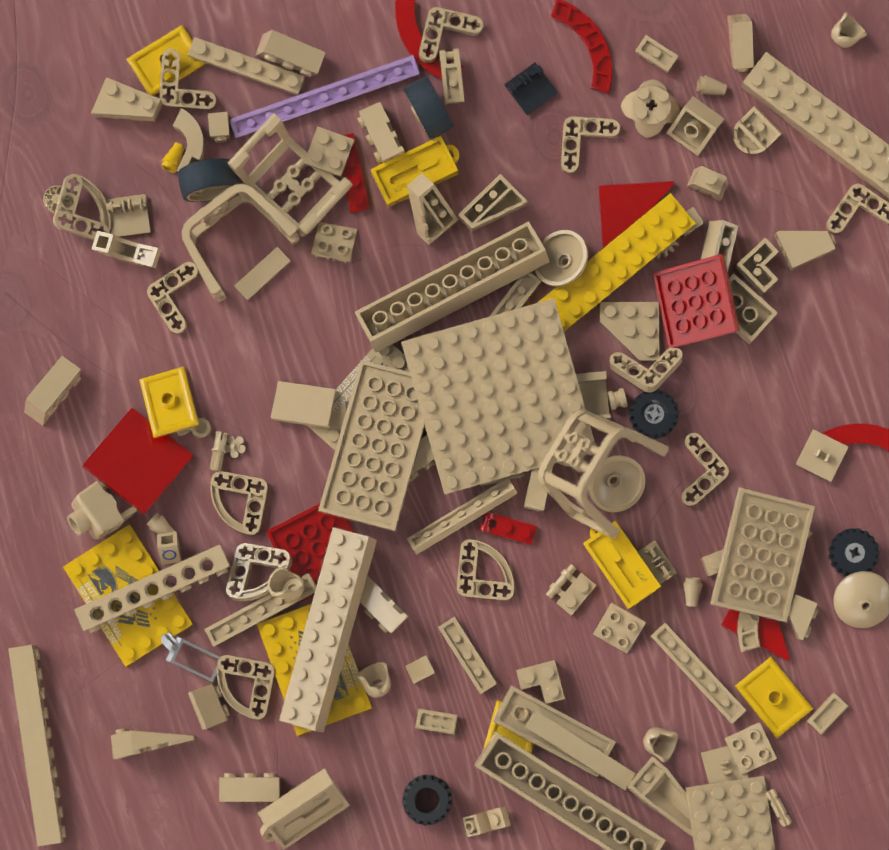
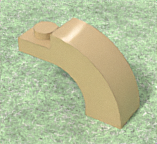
M182 108L173 127L186 137L187 149L176 170L177 173L184 166L193 163L194 160L197 162L202 161L205 151V141L200 126L194 117Z
M100 231L96 232L91 249L124 262L156 268L161 253L159 248L128 241L113 234Z

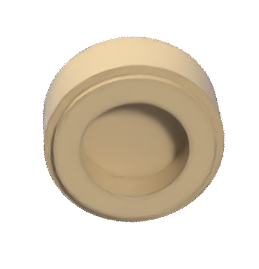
M198 418L199 425L192 427L191 431L196 437L205 438L211 432V424L204 418Z

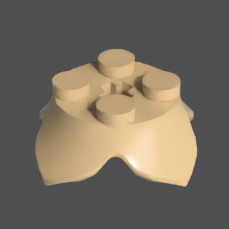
M657 80L643 82L639 89L629 93L621 103L624 115L634 120L637 131L645 138L657 135L662 130L664 124L675 121L680 114V108L676 99ZM650 102L656 105L653 111H650L649 107H646V105H649Z

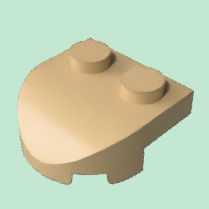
M754 106L735 125L734 142L744 153L758 154L766 150L782 132Z

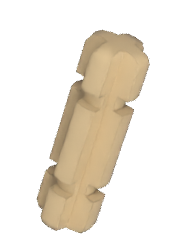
M771 789L767 791L766 796L771 801L770 804L776 816L780 818L781 825L783 827L788 826L792 823V820L786 814L787 811L780 798L777 797L776 790Z

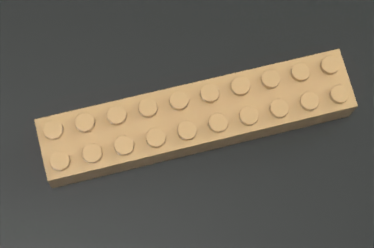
M766 52L740 87L889 200V144Z
M528 221L355 311V314L374 351L378 352L550 261L546 249Z
M337 528L332 529L279 721L324 732L376 546V539Z
M496 731L474 764L481 771L605 850H660L666 841L660 835Z

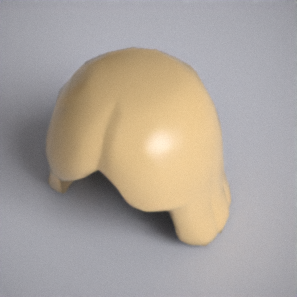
M847 12L834 25L831 32L834 42L842 48L851 47L867 36V32Z
M279 567L270 575L268 589L272 596L286 601H295L301 597L304 591V582L300 576L284 567Z
M384 662L369 665L357 674L358 680L371 697H382L391 688L388 667ZM377 679H380L382 681L381 683L372 686L373 681Z
M658 727L651 728L644 736V747L647 752L665 763L674 752L678 733ZM659 737L661 740L660 743L657 746H654L657 738Z

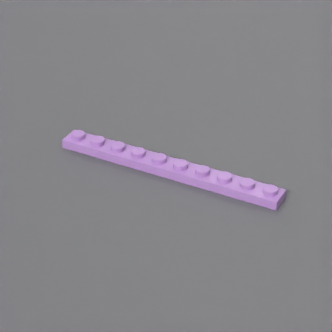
M411 55L229 119L235 138L258 131L273 113L284 122L418 75L419 71L414 56Z

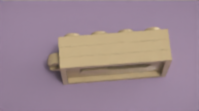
M324 768L258 812L264 824L260 829V833L267 842L276 840L284 850L350 805L341 789Z

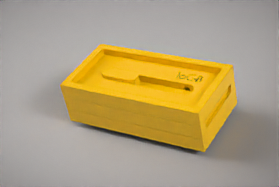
M439 136L370 169L387 207L390 208L410 198L407 185L421 173L434 185L458 175L455 163L459 160V151L453 145H445L442 136ZM449 151L453 153L454 157H451Z
M616 521L612 524L620 532L615 539L600 532L595 534L596 530L591 528V538L585 541L583 545L628 609L662 587Z

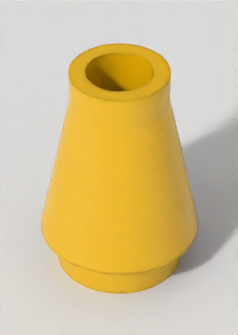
M175 142L161 160V167L168 172L175 173L181 162L185 147Z

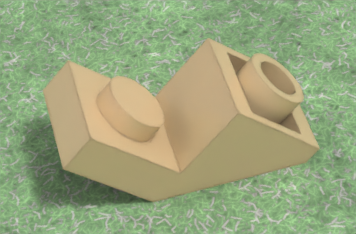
M506 806L462 818L467 837L511 826Z

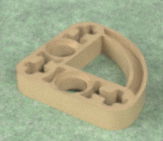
M77 174L68 175L62 184L53 217V224L60 230L94 240L96 232L91 231L88 234L91 228L97 230L101 227L102 232L110 233L111 216L110 211H107V201L101 191L91 181ZM73 178L75 179V183H77V186H74L72 188V192H75V195L72 193L65 192V190H70L71 184L68 183V181L72 180ZM82 188L96 202L101 222L75 214ZM65 196H69L72 199L73 204L71 207H66L63 204ZM65 216L64 219L67 221H72V218H74L72 229L69 228L71 226L69 223L61 225V221L58 218ZM78 221H83L86 224L84 232L78 231L76 227Z
M223 471L215 472L211 478L210 490L214 507L219 516L229 526L239 532L248 535L257 534L262 524L268 492L267 483L261 478ZM223 475L224 479L229 480V476H233L231 488H227L228 483H222L221 486H218L215 478ZM236 479H244L245 487L243 489L235 488L234 482ZM248 480H252L251 484L258 485V482H262V486L265 487L264 490H260V493H257L255 488H250V492L246 491L249 486ZM219 489L248 495L243 524L234 520L227 513L221 502ZM254 501H258L261 504V509L258 512L250 510V504ZM248 513L253 516L260 515L259 519H254V524L257 525V528L253 529L252 532L246 527V524L251 523V517L247 518Z
M465 540L460 547L457 591L464 597L508 600L514 593L511 569L504 557L490 545L477 540ZM468 543H472V547H475V551H471V557H475L474 561L470 559L462 560V556L467 557V550H464V546H467ZM478 550L487 553L499 564L504 574L505 582L475 580ZM466 562L473 565V571L469 574L462 571V565ZM460 575L465 577L473 576L472 581L468 579V586H471V590H468L467 593H463V590L460 589V585H464V579H460ZM482 584H488L491 587V592L488 595L480 593L479 588ZM493 584L498 585L497 589H503V586H507L511 593L507 594L506 597H502V593H496L497 597H493Z
M248 543L240 544L236 549L226 586L227 595L236 601H250L269 594L268 581L257 588L247 590L253 564L271 568L284 567L290 570L292 565L291 555L282 549ZM247 549L250 553L254 554V557L250 554H246L244 557L241 553ZM265 551L268 552V559L260 561V554ZM284 555L287 560L281 564L279 560L274 559V556L276 558H283ZM245 567V574L238 577L236 575L237 569ZM236 587H238L240 591L236 592L234 595L232 589H236Z
M231 655L221 656L217 663V680L225 700L240 714L252 719H262L267 713L274 677L273 666L270 663ZM226 658H229L230 663H235V659L240 660L237 665V672H233L235 667H228L225 670L224 666L221 665V661H225ZM243 662L251 664L252 669L249 673H243L240 670ZM255 663H258L257 668L261 669L268 666L271 674H267L266 677H263L261 672H257V676L252 675L255 670ZM225 673L255 678L249 708L240 704L233 697L228 689ZM260 685H264L267 688V694L263 697L256 694V688ZM254 697L259 700L266 699L265 704L261 702L260 708L263 709V713H259V716H255V712L252 711V708L257 707V702H253Z

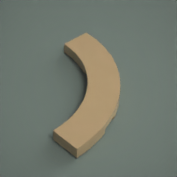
M739 611L737 633L740 651L744 652L760 647L758 637L759 616Z

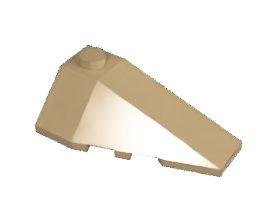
M126 727L115 730L116 734L111 735L113 758L118 759L195 740L196 738L195 735L137 730L127 731Z

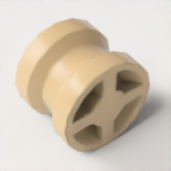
M623 388L618 389L616 392H607L611 410H616L617 407H627Z

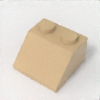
M693 96L684 106L667 131V134L698 156L717 131L724 118Z
M214 683L188 693L203 730L228 721L227 716L230 713L226 704L222 705L220 697L223 696L219 686L215 687Z

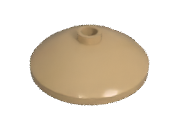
M560 230L548 235L541 242L546 249L550 261L535 270L541 281L550 286L561 287L572 283L582 274L588 261V247L580 235L570 230Z
M622 455L609 457L605 460L588 489L592 501L604 511H624L640 499L645 488V474L642 467L630 457Z
M868 571L856 572L845 577L838 584L834 592L833 604L837 615L844 623L856 628H869L879 624L889 614L888 582L880 575ZM864 603H869L867 607H862Z

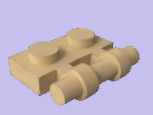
M572 564L566 570H562V575L555 583L549 586L550 589L546 593L550 599L557 593L561 598L556 604L571 616L596 587V584L582 573L575 578L572 574L576 568ZM569 580L572 584L564 592L561 587Z

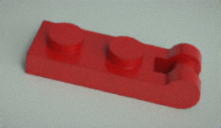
M490 512L482 515L484 519L482 525L480 524L479 531L532 545L537 526ZM491 520L497 521L495 528L490 527Z

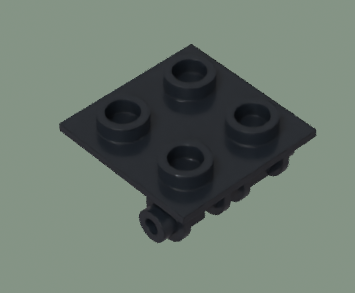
M536 62L504 84L526 116L558 94L543 73L542 67L537 65Z

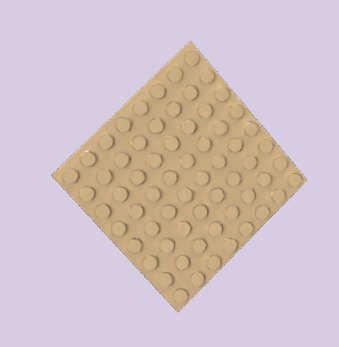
M554 298L401 342L444 494L540 468L544 458L570 416L578 410H586ZM580 422L573 433L579 434L584 439H589L595 443L590 425ZM567 442L563 450L571 453L574 447Z

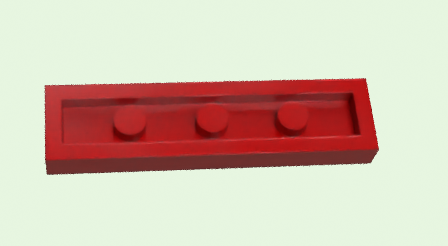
M345 134L343 136L354 139V144L342 173L343 178L345 177L353 184L346 192L350 213L370 210L354 134Z

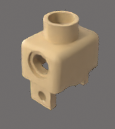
M96 481L76 495L71 503L74 512L69 514L67 519L77 535L80 536L88 531L93 539L98 540L119 529L125 520L137 512V509L132 506L120 514L114 497L104 491L108 487L102 482Z

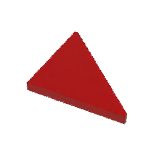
M674 181L599 185L602 249L651 210L674 185Z
M729 609L721 626L738 634L739 611ZM759 616L758 637L760 647L789 661V654L778 620Z

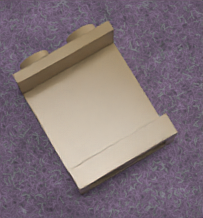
M606 371L576 374L585 409L610 420Z

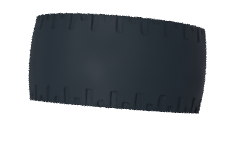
M428 76L413 82L403 89L412 105L411 109L419 123L421 122L429 139L435 138L454 127Z
M230 159L202 160L181 168L178 171V180L184 201H212L228 188L239 184L237 175L228 164Z

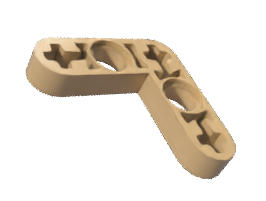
M432 8L429 10L419 51L420 59L425 63L435 60L442 29L476 36L482 31V20L477 16L444 8ZM435 13H438L440 18H438L436 26L432 25L434 21L433 16ZM452 17L459 18L460 25L453 26L450 23V19ZM465 19L467 20L465 28H462ZM473 22L477 26L475 30H472V26H470ZM428 31H435L438 37L434 40L427 37ZM428 44L432 45L431 54L429 57H426L424 52L427 51Z
M167 49L162 56L161 102L166 106L200 109L214 107L216 96L213 92L178 88L180 54L175 49ZM170 52H173V56H177V59L173 60L172 67L177 66L176 70L172 68L165 69V65L169 66V59H166V56ZM173 72L176 77L175 81L172 83L165 81V73ZM163 84L166 86L175 85V89L171 88V95L174 96V99H171L170 102L163 98V95L167 94V88H163ZM185 93L193 95L194 100L192 103L186 104L183 101L182 97ZM196 93H200L199 98H205L207 94L210 95L213 102L205 105V101H199V105H196Z
M567 118L563 125L561 169L567 174H573L578 169L580 136L614 138L619 134V123L614 119ZM571 121L574 122V125H578V127L574 128L573 134L578 135V137H566V134L570 135V127H567V125H570ZM593 122L597 125V130L591 133L587 131L586 125ZM600 123H604L603 127H609V124H613V127L617 130L609 133L608 129H603V133H599ZM567 141H575L577 147L574 150H568L565 146ZM576 154V157L572 156V163L575 166L568 169V166L564 165V163L568 162L569 155Z
M854 184L828 219L826 229L831 234L840 233L858 207H861L883 223L889 224V220L886 219V213L883 211L880 214L877 213L883 205L886 206L883 210L889 212V203L865 186ZM857 189H860V194L863 197H865L866 194L869 195V197L865 200L864 204L861 202L863 198L860 196H857V198H855L853 196L854 192L852 190L856 191ZM870 199L878 201L879 206L877 209H871L868 206ZM843 204L851 206L852 211L850 214L842 213L841 206ZM839 216L846 219V221L841 219L838 226L840 229L835 228L834 230L831 228L832 224L830 222H835Z
M192 262L180 265L152 283L147 289L148 297L168 328L175 334H181L185 331L186 321L169 295L198 276V268ZM186 267H194V270L192 271L193 275L190 276L189 274H186L185 276H183L185 281L182 282L181 277L177 274V272L180 271L182 275L186 272ZM172 276L178 278V284L175 287H170L167 284L168 279ZM164 282L165 287L169 291L166 292L165 289H163L159 292V297H157L156 295L152 296V289L156 288L158 290L162 288L163 286L160 283ZM165 303L172 305V311L169 314H164L161 310L162 305ZM176 312L178 315L174 316L178 322L182 321L181 329L179 330L172 328L174 322L170 318Z
M668 348L647 369L627 355L616 352L610 357V368L643 391L651 393L656 391L682 363L683 353L679 348ZM658 367H665L667 371L660 373L656 369ZM636 369L639 371V374L635 376L630 375L629 371ZM653 379V384H646V381L650 382Z
M697 433L687 435L684 444L704 467L706 472L683 491L681 501L686 506L697 504L721 483L729 473L727 465ZM690 437L698 439L697 444L699 447L702 444L705 446L698 454L695 453L698 450L697 447L689 445ZM704 451L712 454L710 462H704L701 459V454ZM715 459H717L718 463H716L715 465L718 468H724V476H716V469L713 466L711 467V469H709L708 466L711 465L715 461ZM702 479L709 480L710 488L708 490L700 488L699 483ZM695 485L697 490L703 495L699 496V493H697L693 497L694 502H687L685 500L687 498L686 493H693L695 489L692 487Z

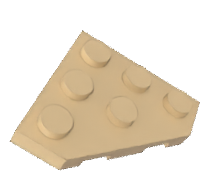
M600 302V323L638 361H656L659 358V302Z

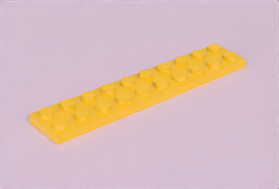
M670 193L587 261L584 271L575 281L565 286L556 287L539 302L555 299L562 328L565 332L696 223Z

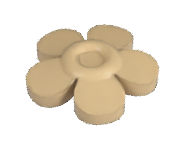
M233 436L227 438V443L229 444H226L225 451L230 453L232 458H237L239 453L246 451V447L242 445L244 443L242 437L238 436L236 440Z

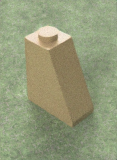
M747 14L727 15L732 66L740 72L748 71L749 68H754L752 21Z
M778 231L774 235L790 271L835 250L836 241L832 234H828V231Z
M540 468L531 470L523 508L543 513L548 492L540 484L538 478Z

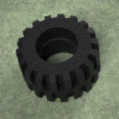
M426 774L415 777L408 783L403 793L402 804L405 813L415 823L424 826L435 825L449 814L452 806V794L447 783L441 778ZM424 788L435 790L439 796L438 806L430 812L420 810L415 802L417 793Z

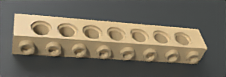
M217 545L74 609L83 631L89 630V633H93L101 629L100 625L106 622L108 625L119 621L118 617L124 614L126 617L137 613L136 609L142 606L144 609L155 605L154 601L160 598L164 601L173 597V593L178 590L182 593L191 589V585L196 582L199 585L210 580L209 576L214 574L217 577L228 572L227 568H230L231 565L222 545ZM206 560L213 562V569L210 571H205L203 568V563ZM188 568L195 570V576L192 579L185 577V571ZM170 576H174L177 579V584L174 587L167 585V579ZM152 584H156L159 588L158 593L154 596L149 593V587ZM135 592L140 594V601L136 604L132 603L130 599L131 595ZM119 600L122 603V609L115 612L112 605L115 601ZM100 608L103 610L104 616L102 619L97 620L94 617V612Z

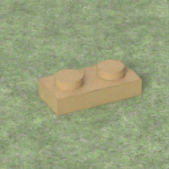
M645 35L635 50L636 54L666 73L669 72L678 58V55Z

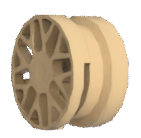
M55 185L48 188L43 197L44 205L53 214L56 210L62 186ZM65 196L63 204L66 207H71L72 199L69 196Z

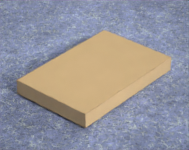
M278 381L271 420L329 428L336 389Z

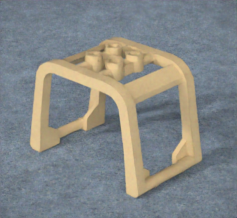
M273 113L232 157L228 164L243 184L251 186L294 224L299 235L303 237L321 221L353 184L345 177L340 182L332 174L311 167L315 172L309 178H305L300 186L299 182L294 179L299 177L300 170L305 166L304 161L307 152L291 138L282 120ZM276 132L281 141L247 175L243 169L250 158L247 153L265 134L270 137ZM290 148L301 159L295 165L288 167L287 173L281 179L275 181L274 188L268 194L264 193L256 185L257 181ZM322 177L332 188L299 223L296 222L288 214L289 210L293 206H298L301 198L307 192H311L314 189V183ZM288 185L293 193L288 196V201L281 208L273 199L279 193H284Z
M236 184L215 197L209 204L190 217L182 229V240L211 295L218 303L227 297L198 252L196 241L202 233L242 203L252 204L282 233L292 246L300 241L296 226L251 186L245 184ZM238 194V196L234 197V198L231 199L229 202H227V201H228L230 198H232L234 195Z
M578 410L567 420L544 458L539 469V482L571 518L615 539L620 530L608 521L587 498V491L613 446L620 438L633 443L634 441L644 445L645 448L663 457L668 451V446L587 410ZM580 422L608 434L600 447H597V444L573 433ZM567 442L574 447L571 453L563 450ZM585 452L588 455L595 454L589 465L583 460ZM557 459L565 466H571L578 472H585L578 486L550 474ZM560 490L575 497L577 499V503L583 509L569 501L560 492Z

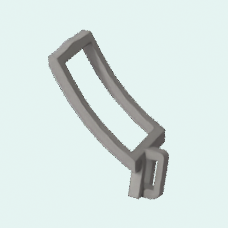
M170 632L161 636V642L170 651L166 658L167 661L213 683L215 682L217 666L210 678L174 660L183 643L217 659L220 656L178 636L175 638Z

